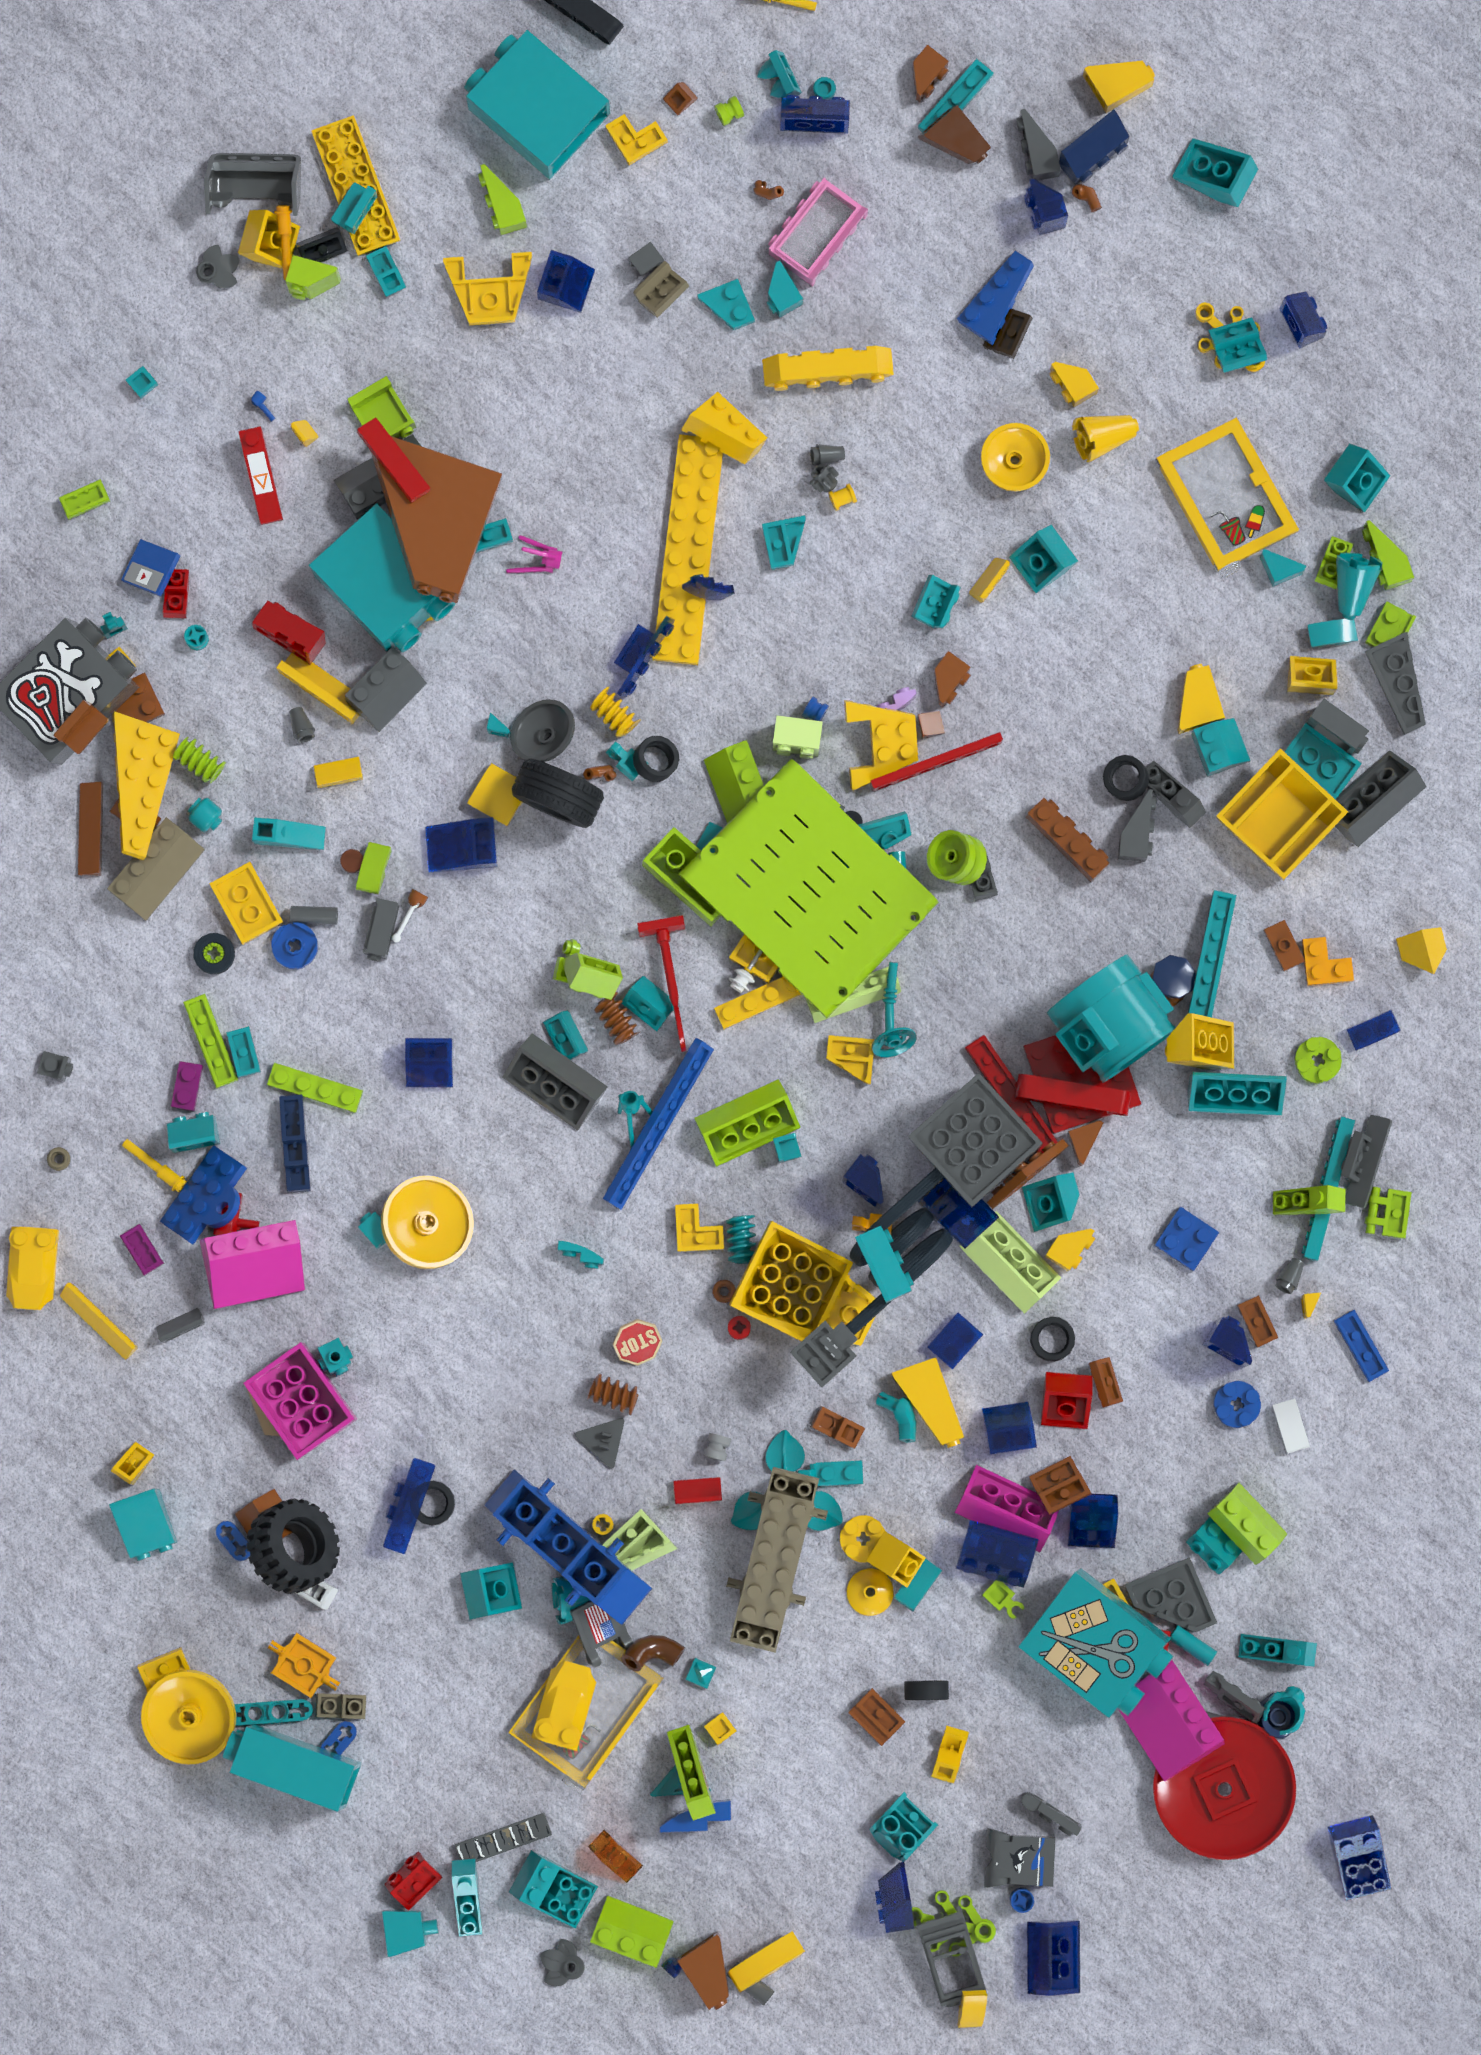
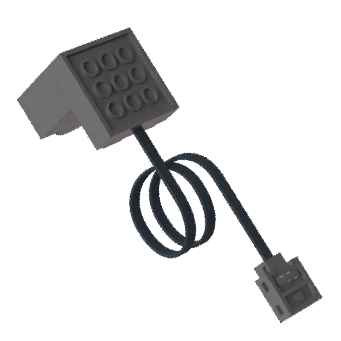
M978 1073L908 1136L910 1141L935 1168L865 1232L879 1226L883 1230L890 1227L943 1178L972 1208L1003 1179H1006L1016 1168L1037 1152L1043 1143L981 1074ZM926 1207L915 1211L892 1229L891 1237L893 1242L890 1245L893 1252L898 1250L901 1255L931 1225L934 1215ZM942 1228L925 1238L902 1258L904 1263L900 1266L903 1273L909 1272L914 1282L948 1249L953 1241V1236L945 1228ZM856 1242L850 1251V1259L859 1267L865 1266L867 1262ZM870 1270L868 1278L878 1287ZM880 1294L847 1325L841 1322L834 1329L824 1321L790 1353L821 1388L824 1387L857 1357L850 1349V1346L858 1340L855 1334L892 1301L886 1303L882 1294Z

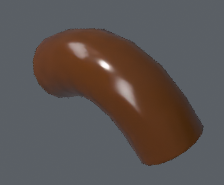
M648 1635L637 1639L621 1656V1660L627 1668L636 1672L640 1671L645 1663L653 1658L660 1659L674 1667L683 1654L685 1647L666 1636Z

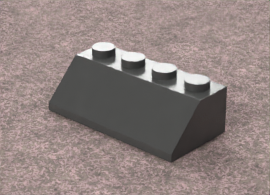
M413 434L403 439L404 441L421 446ZM373 458L334 479L335 484L356 519L361 518L376 503L379 506L386 503Z
M1389 750L1336 798V801L1348 813L1335 827L1346 839L1359 847L1427 786L1416 768Z
M533 1033L519 1047L502 1078L577 1131L608 1088L604 1083Z

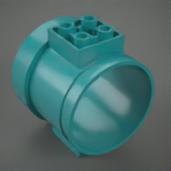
M1128 954L1115 960L1080 984L1046 1013L1059 1030L1055 1035L1081 1071L1084 1072L1092 1067L1100 1076L1102 1083L1143 1057L1163 1042L1176 1028L1167 1016L1174 1008L1147 972L1142 974Z

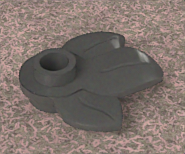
M218 244L211 246L204 252L203 262L197 266V277L201 282L206 284L213 283L219 288L233 287L237 284V280L232 273L237 269L240 259L231 254L222 255ZM210 269L212 274L205 276L204 271Z
M560 1939L558 1950L549 1949L540 1954L542 1964L549 1970L544 1979V1982L548 1985L562 1986L569 1979H578L584 1973L585 1965L583 1960L577 1956L575 1945L566 1939ZM571 1963L575 1965V1970L573 1972L569 1970V1965Z

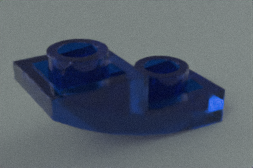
M703 574L690 577V581L682 584L683 590L707 600H723L735 594L733 585H723V582L715 583L714 577H704Z
M1392 1009L1347 1028L1348 1035L1356 1051L1401 1031Z

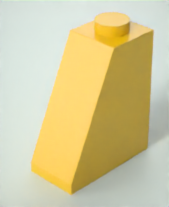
M1142 60L1087 66L1084 68L1082 76L1105 113H1108L1151 88L1154 83L1155 74L1149 65L1146 66Z
M1193 665L1189 667V671L1185 674L1177 729L1179 734L1225 719L1209 665Z

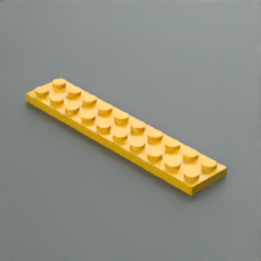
M679 434L652 658L655 661L698 665L723 459V453L719 451L720 448L710 442L706 444L700 441L701 437Z

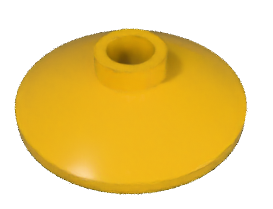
M869 1568L857 1572L852 1576L847 1586L849 1604L855 1611L866 1616H874L884 1612L890 1606L894 1595L891 1580L886 1574L877 1569ZM871 1587L875 1590L874 1596L869 1597L866 1595L867 1588Z

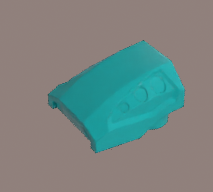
M905 1792L896 1799L869 1829L874 1839L892 1857L902 1862H905L938 1826L936 1822L933 1823L906 1797L907 1794Z

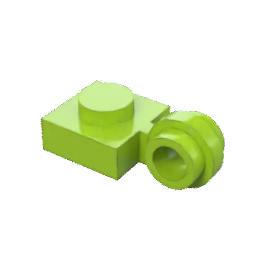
M570 939L564 942L562 953L566 954V957L580 952V943H577V940ZM557 957L552 979L568 983L563 966L564 957Z

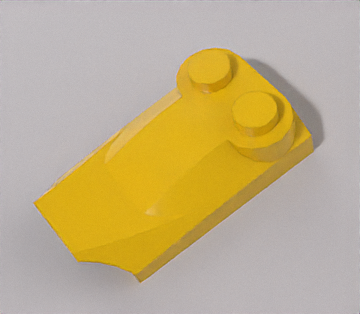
M11 1226L6 1297L10 1300L13 1308L41 1310L44 1305L54 1300L59 1230Z
M563 1660L558 1666L551 1669L531 1738L577 1751L596 1686L591 1668Z

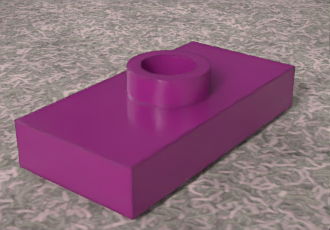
M141 1224L120 1235V1238L144 1276L165 1264Z

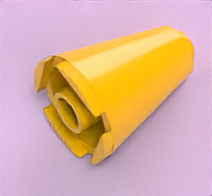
M1131 415L1075 418L1072 431H1077V437L1073 438L1077 452L1083 460L1087 459L1086 462L1094 461L1135 438L1139 431L1137 420L1133 419Z

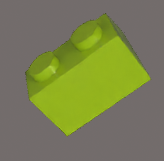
M295 255L292 257L286 277L289 293L292 294V297L300 300H305V298L313 299L337 286L341 281L337 267Z

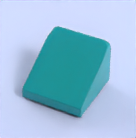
M490 713L486 728L488 734L509 738L511 735L510 730Z

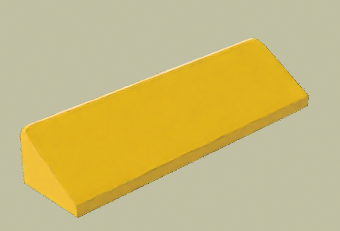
M67 1283L60 1297L118 1354L127 1360L138 1349V1346L74 1284Z

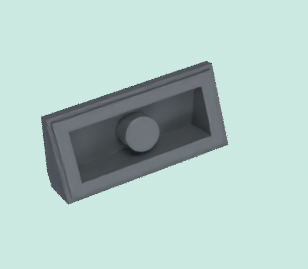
M198 1308L193 1309L157 1326L158 1338L160 1342L165 1343L204 1325L205 1321Z

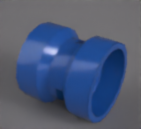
M1016 1888L1010 1894V1905L1017 1912H1028L1034 1906V1897L1026 1888Z

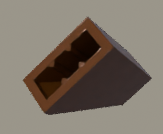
M958 105L950 107L918 136L923 142L967 164L974 162L979 164L988 156L986 152L991 148Z

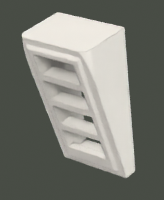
M323 1581L318 1584L319 1587L314 1596H311V1593L315 1586L305 1590V1592L296 1593L321 1609L327 1610L338 1589ZM326 1589L323 1597L321 1598V1600H319L324 1590Z

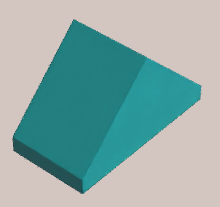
M1263 549L1260 555V560L1272 587L1302 575L1306 568L1304 564Z

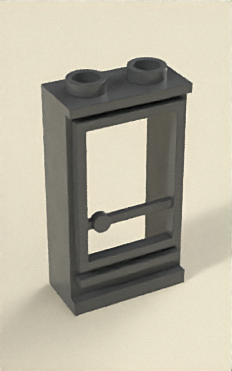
M961 1906L956 1907V1913L946 1916L943 1913H938L934 1915L935 1919L921 1923L920 1918L915 1920L941 2007L945 2005L946 2007L958 2005L962 2000V1991L986 1990ZM961 1935L964 1936L966 1947L960 1946L956 1950L932 1957L929 1945ZM968 1950L978 1984L944 1994L934 1961L957 1953L964 1954Z

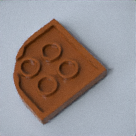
M1062 1139L1056 1144L1053 1141L1042 1149L1043 1154L1037 1152L1028 1160L1030 1164L1024 1162L1014 1170L1015 1174L1012 1173L1003 1181L1005 1186L1000 1184L991 1192L993 1197L987 1202L989 1206L994 1209L1042 1171L1069 1146L1065 1140Z

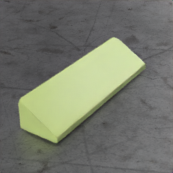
M889 967L872 972L828 1018L884 999L883 994L886 993L884 988L887 987ZM898 978L896 979V989L898 990V992L895 994L901 992V987ZM839 990L840 995L844 994L843 990ZM806 999L813 1021L817 1023L826 1020Z

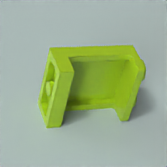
M387 376L347 399L349 406L362 426L376 417L389 435L395 438H405L414 432L413 429L416 428L414 420L411 419Z

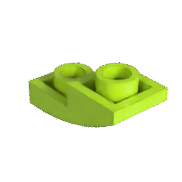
M1334 536L1331 537L1315 582L1333 589L1337 588V555L1340 556V553H1350L1353 547L1352 543Z
M372 842L368 843L361 864L356 890L379 894L385 878V868L392 852L390 846Z

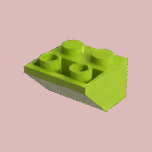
M575 953L563 960L569 988L576 992L592 994L597 998L612 1000L623 979L618 964L580 953Z

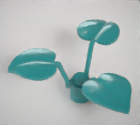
M783 1430L775 1436L766 1452V1463L771 1471L773 1467L794 1472L801 1468L805 1460L803 1447L787 1430ZM816 1491L814 1507L828 1510L826 1520L812 1517L807 1527L815 1531H824L841 1525L843 1516L837 1501L826 1492ZM746 1492L740 1496L735 1504L731 1523L740 1529L753 1531L758 1529L762 1513L761 1504L747 1501L749 1492Z

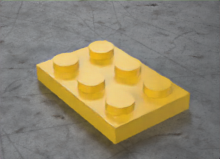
M251 862L209 883L242 945L284 923Z

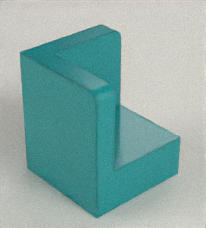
M796 1133L773 1139L779 1163L802 1157Z

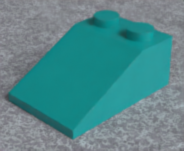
M1192 138L1172 177L1218 202L1239 207L1259 169L1251 155Z

